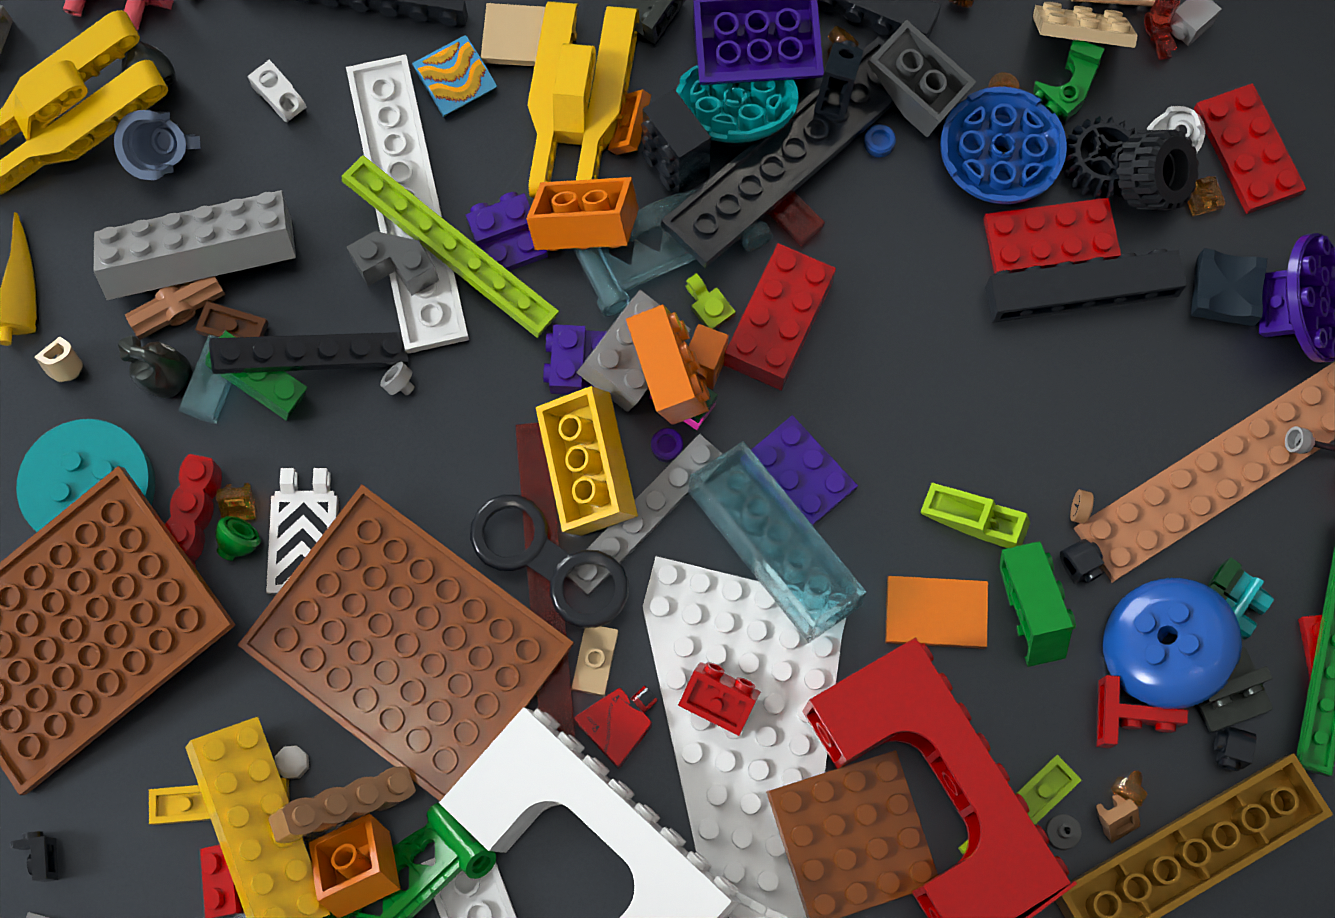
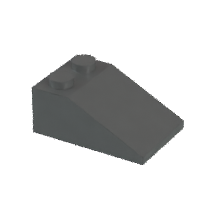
M908 20L897 29L867 62L902 115L926 137L935 130L976 83L969 74Z

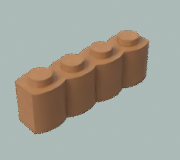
M392 767L375 777H362L345 787L326 789L313 798L295 799L271 814L268 820L275 841L277 843H291L311 832H323L343 821H354L373 811L387 810L411 797L416 789L407 767Z

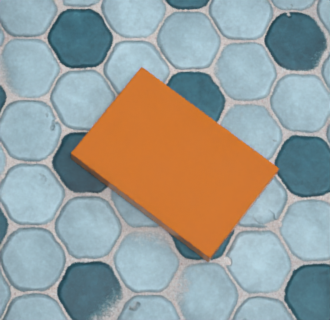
M903 576L887 577L885 643L905 644L916 637L920 644L924 643L927 646L987 648L988 581Z

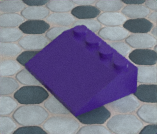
M693 0L694 36L700 85L823 78L824 68L817 0Z

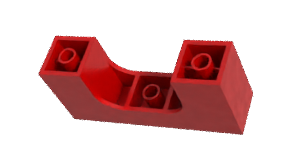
M915 637L809 699L802 712L837 769L846 766L881 744L895 741L907 743L915 747L925 757L964 820L968 832V843L962 858L951 868L912 891L927 918H1016L1071 883L1067 877L1069 874L1067 866L1059 856L1054 857L1047 846L1049 839L1045 831L1038 824H1033L1027 814L1030 810L1026 801L1020 794H1014L1008 784L1010 777L1000 763L996 764L989 754L991 748L983 734L980 732L976 733L969 722L972 720L969 711L963 703L956 702L951 694L953 688L944 673L937 672L932 664V661H934L933 655L926 644H920Z

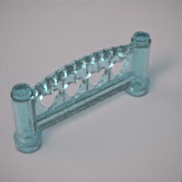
M697 189L660 199L638 210L629 241L634 244L631 265L610 255V247L574 248V252L598 296L597 305L604 316H611L624 310L631 300L627 290L695 260L686 249L661 227V220ZM760 221L744 234L740 241L746 251H754L770 242L773 234L767 223ZM653 228H659L663 232L660 252L640 243L637 237L642 233L649 234Z

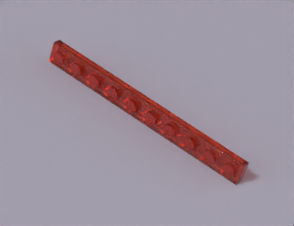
M539 422L516 425L521 496L532 500L543 511L548 523V539L560 547L556 500ZM523 512L525 549H527L534 538L535 526L532 519ZM527 567L530 610L567 637L566 621L555 611L550 598V582ZM568 652L537 693L538 709L543 713L547 712L560 724L557 728L560 733L563 731L576 739Z

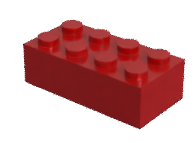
M777 243L725 351L724 366L782 391L832 286L836 268Z

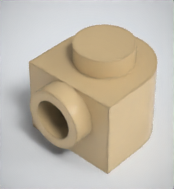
M58 337L35 356L45 373L58 382L75 379L83 367L82 361L70 343L61 337Z

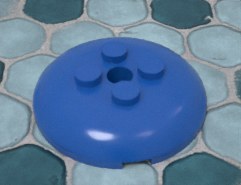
M990 87L968 95L967 99L962 101L957 107H954L946 118L940 141L944 165L953 180L963 190L978 199L996 204H1014L1030 200L1043 193L1054 183L1064 165L1067 142L1065 131L1058 116L1055 113L1052 114L1040 103V98L1021 89ZM996 146H1003L1008 150V152L1002 154V152L999 151L996 148Z
M1164 578L1150 581L1129 592L1111 612L1103 635L1104 659L1111 676H1120V688L1129 696L1131 695L1147 703L1149 706L1163 709L1191 707L1217 694L1228 683L1227 680L1236 664L1239 663L1242 651L1240 625L1227 601L1212 588L1197 581L1183 578ZM1167 633L1178 635L1174 643L1170 645L1162 644V640L1167 636Z

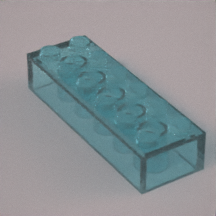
M744 441L690 475L688 489L690 495L808 643L862 606L867 593L866 590Z

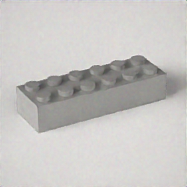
M282 190L264 192L260 195L244 199H232L226 203L212 206H201L197 209L181 213H169L163 217L138 220L134 223L118 227H106L94 232V273L106 300L296 258L292 219Z

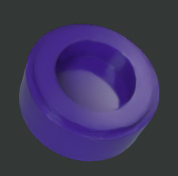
M670 428L657 431L651 440L652 454L659 461L672 462L683 451L681 435Z

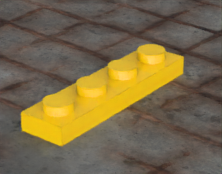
M281 778L286 795L290 802L289 779ZM199 785L149 789V824L161 825L211 820Z

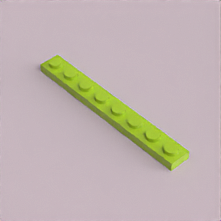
M364 155L342 175V182L414 240H418L424 248L535 337L538 338L558 316L559 311Z

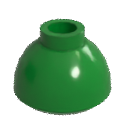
M222 517L216 526L215 537L218 544L216 551L219 556L231 561L236 556H244L251 553L261 542L257 530L251 524L238 517Z

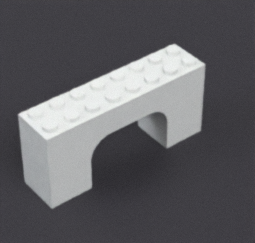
M523 707L439 802L488 851L504 853L512 847L543 811L556 805H565L609 845L631 869L635 885L634 895L630 906L620 918H727L740 903V900L735 896L738 889L723 876L715 877L708 871L712 865L698 852H688L682 846L686 841L672 828H662L657 823L660 817L650 807L639 802L636 804L631 799L635 795L631 789L620 780L619 782L615 779L610 780L606 776L610 772L609 769L597 758L582 754L581 752L585 747L572 735H567L563 731L560 733L557 730L560 724L547 712L543 713L538 708L532 711Z

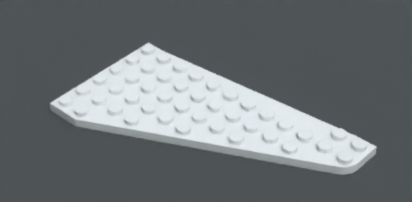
M656 556L643 603V612L696 852L712 865L708 870L715 877H725L738 889L737 892L789 918H807L766 791L825 773L827 751L802 710L809 699L836 684L842 633L849 604ZM700 662L705 664L707 662L715 663L725 670V674L735 679L737 677L745 678L755 685V689L761 692L740 736L678 706L693 671Z

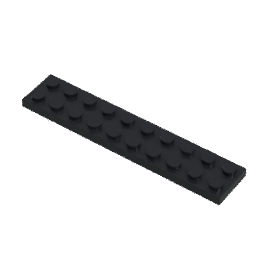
M878 36L863 49V56L844 120L814 112L820 90L819 86L798 104L793 117L783 128L749 145L661 220V227L705 268L709 266L895 105L867 63L883 46L885 41ZM834 80L831 89L841 92L844 83Z

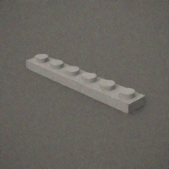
M699 434L635 499L638 517L609 526L586 550H599L613 556L621 564L723 459V454ZM584 564L576 567L567 578L589 597L611 574L606 568L597 564Z

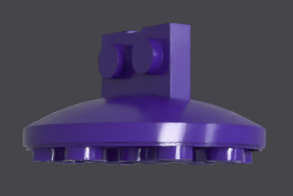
M1320 233L1306 234L1296 241L1290 255L1287 270L1265 273L1262 294L1263 312L1262 318L1259 320L1260 335L1272 337L1295 334L1305 354L1316 363L1335 361V247L1327 236Z

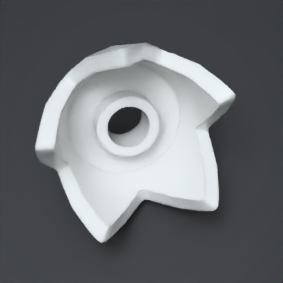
M1185 106L1168 107L1165 113L1157 117L1147 127V130L1180 131L1179 125H1185L1187 128V134L1185 135L1190 137L1192 146H1195L1197 153L1202 147L1205 137V126L1200 115Z

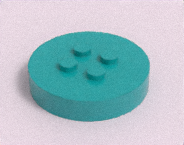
M80 419L63 423L42 435L25 455L17 477L16 491L19 507L29 525L38 532L117 466L124 467L143 495L152 505L155 493V474L150 458L131 435L112 423L95 419Z

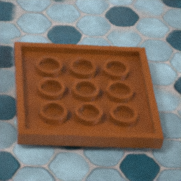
M896 750L766 791L807 918H842L912 894L913 890L938 876Z

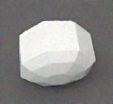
M298 746L283 747L275 756V765L278 773L284 778L300 779L309 769V755Z

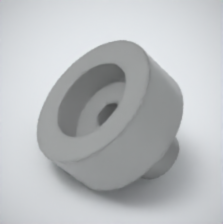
M398 362L385 373L380 386L390 395L396 394L399 391L409 395L415 387L409 382L412 370L403 362Z

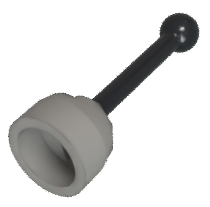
M1294 426L1286 434L1285 447L1289 452L1304 454L1311 451L1313 447L1335 452V445L1315 441L1312 432L1306 428Z

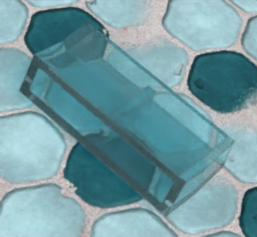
M209 334L178 411L217 424L232 383L219 374H212V369L205 365L206 355L209 352L208 343L210 338H218Z

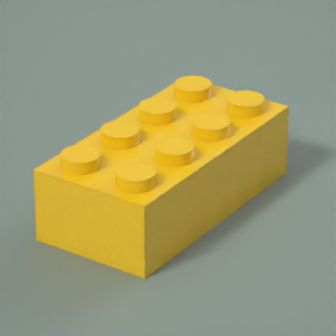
M590 386L537 406L536 412L562 532L583 536L638 517L610 392Z

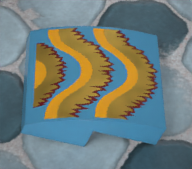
M466 35L412 63L426 91H429L443 117L497 88L491 74Z

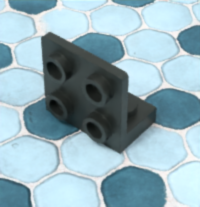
M612 0L609 6L639 9V23H636L635 31L638 32L639 36L655 44L686 0Z

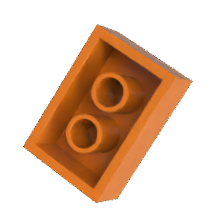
M632 177L540 182L526 218L535 250L556 251L570 248H617L627 246L639 210Z
M664 304L626 318L656 412L671 425L708 412L709 409L706 401L710 400V395L705 382H700L696 374V370L700 369L694 351H690L685 342L690 337L684 321H680L676 312L671 313Z

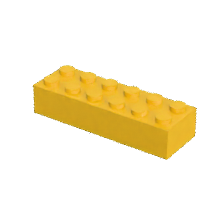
M255 717L190 740L185 748L246 918H324L330 915L329 910L317 901L312 863L303 838L291 843H277L275 841L268 818L275 811L288 804L289 800L259 718Z

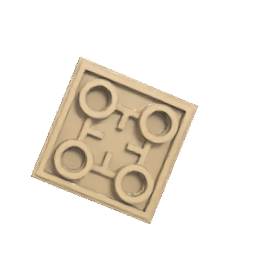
M487 3L481 50L483 63L535 66L545 7Z

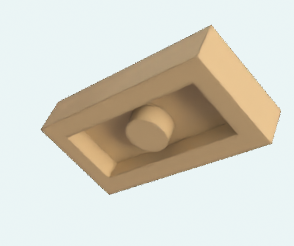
M602 626L584 628L571 688L572 691L605 697L618 637L617 629Z

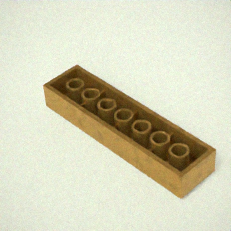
M1293 753L1269 764L1071 880L1070 882L1076 881L1077 884L1055 901L1065 918H1160L1329 818L1333 813Z

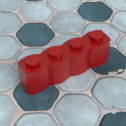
M188 454L179 470L180 486H178L171 498V517L167 520L165 526L196 568L195 561L201 555L205 544L204 529L209 525L213 516L214 505L212 499L217 495L221 487L222 471L212 458Z

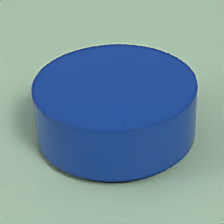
M879 124L870 127L864 139L866 151L874 157L889 155L895 146V133L886 125Z

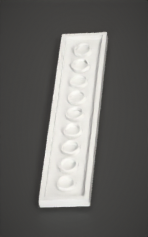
M406 54L346 67L364 156L442 217ZM376 209L380 232L413 239ZM424 247L423 249L435 266L439 281L411 296L398 273L395 271L389 274L404 348L407 354L469 340L455 273Z

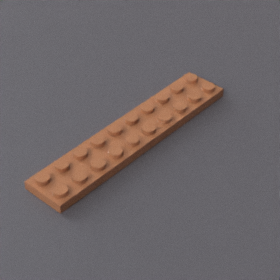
M1335 362L1091 516L1085 524H1078L1074 530L1081 540L1087 539L1090 543L1095 542L1099 546L1104 562L1101 568L1111 582H1115L1321 449L1313 447L1311 451L1304 454L1289 452L1285 447V437L1292 427L1298 426L1310 430L1315 441L1328 444L1334 441Z

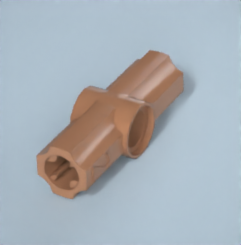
M215 276L186 282L181 285L177 284L161 288L156 293L155 299L128 312L125 316L134 333L141 340L169 324L177 326L186 323L195 315V310L205 306L206 301L212 302L224 296L225 293Z

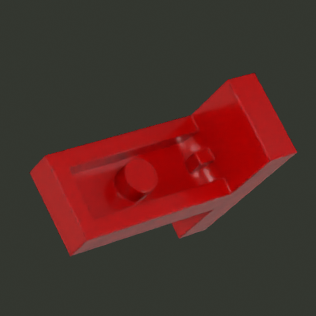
M1106 675L1099 680L1097 747L1112 748L1118 745L1119 722L1121 727L1125 729H1142V725L1155 726V731L1167 733L1176 732V728L1188 724V710L1120 704V676Z

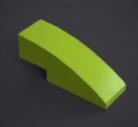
M931 483L921 509L922 515L941 524L1005 548L1021 546L1030 525L1027 513L996 505L994 500L935 483Z

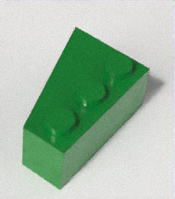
M1041 541L1002 549L999 567L1010 606L1015 607L1021 625L1016 626L1018 636L1025 635L1029 647L1028 654L1025 656L1027 667L1066 659L1072 630L1076 628V621L1072 610L1066 609L1064 604L1065 593L1061 581H1056L1054 578V564L1050 553L1044 552Z

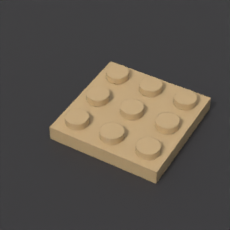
M1044 2L1043 6L1035 5L1033 19L1040 35L1131 48L1136 46L1138 35L1127 18L1122 17V12L1105 10L1104 14L1092 13V8L1084 6H1074V10L1061 9L1062 4L1055 2Z

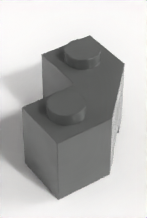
M373 231L347 246L352 261L368 286L396 271L411 296L439 281L435 266L418 240Z

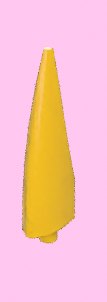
M15 212L11 252L0 287V345L4 346L12 344V335L36 332L35 324L37 320L36 288L32 259L18 213Z

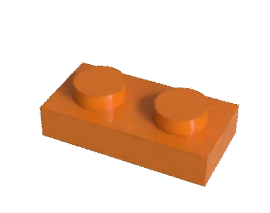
M643 89L625 94L626 102L622 104L620 113L623 118L622 120H617L615 131L608 150L615 155L638 150L643 130L641 127L643 122L642 109L649 105L651 94Z

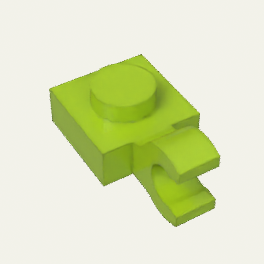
M697 273L686 280V289L697 301L691 305V310L704 326L716 330L735 316L736 311L718 288L709 293Z

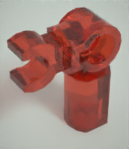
M1155 0L1150 10L1151 12H1146L1144 16L1146 32L1150 36L1151 41H1155L1159 60L1171 58V51L1176 50L1175 41L1170 35L1173 31L1171 19L1181 3L1180 0Z

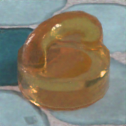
M1139 770L1133 771L1128 779L1117 777L1111 787L1114 795L1117 794L1125 800L1131 799L1137 807L1142 806L1148 795L1146 790L1141 787L1143 777Z

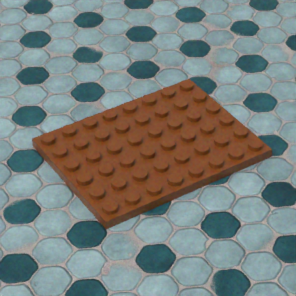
M117 466L0 562V767L19 795H27L235 626L231 617L127 470L121 466Z
M361 485L238 643V646L393 766L407 767L412 780L437 800L441 801L521 709L528 707L575 643L364 485Z

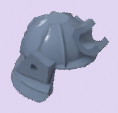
M150 110L130 112L118 123L114 134V148L119 162L127 172L143 180H157L163 177L164 174L172 173L173 165L180 162L186 149H201L200 136H195V134L184 135L178 124L170 120V112H153Z

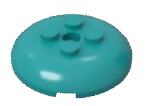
M698 65L692 67L681 76L680 84L676 89V92L711 136V140L725 143L752 142L774 134L791 120L798 106V89L794 80L700 85Z

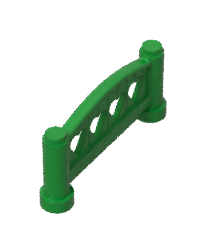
M436 803L427 811L428 823L393 846L398 875L402 868L409 867V889L407 891L398 890L384 897L383 914L380 916L364 914L361 908L342 918H351L353 916L357 918H413L461 871L470 879H478L489 873L495 865L496 854L494 851H488L440 803ZM435 842V864L433 866L414 864L415 856L418 853L424 852L427 844ZM330 912V915L326 916L325 918L337 917Z

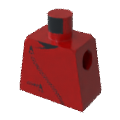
M643 686L631 698L621 688H618L576 715L574 721L619 770L651 729L652 722L644 713L658 700L646 686Z

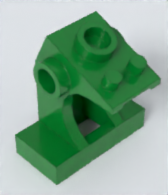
M1074 40L1065 69L1070 70L1072 73L1070 82L1063 86L1055 87L1035 81L1034 95L1040 98L1041 102L1045 103L1044 106L1052 114L1055 113L1058 118L1061 117L1065 122L1069 120L1083 106L1098 71L1104 48L1085 41Z

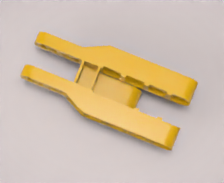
M547 2L527 104L537 132L529 177V196L531 198H535L540 182H551L558 143L582 145L576 180L598 179L602 152L613 137L617 120H622L623 118L620 113L622 104L626 102L625 94L628 93L638 35V32L635 31L636 23H639V9L607 6L596 62L595 46L573 44V41L577 39L575 28L579 4Z
M117 10L107 14L20 77L4 106L0 109V146L21 131L27 141L0 160V195L15 187L44 165L78 159L112 135L124 116L133 111L147 110L166 96L168 87L156 65L151 60H142L129 67L60 118L54 120L86 96L88 89L84 82L92 76H99L101 74L100 71L119 58L121 60L124 58V53L139 42L140 36L125 11Z

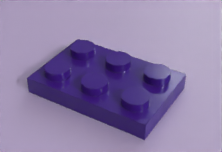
M793 415L745 454L743 458L808 530L858 487L852 478Z

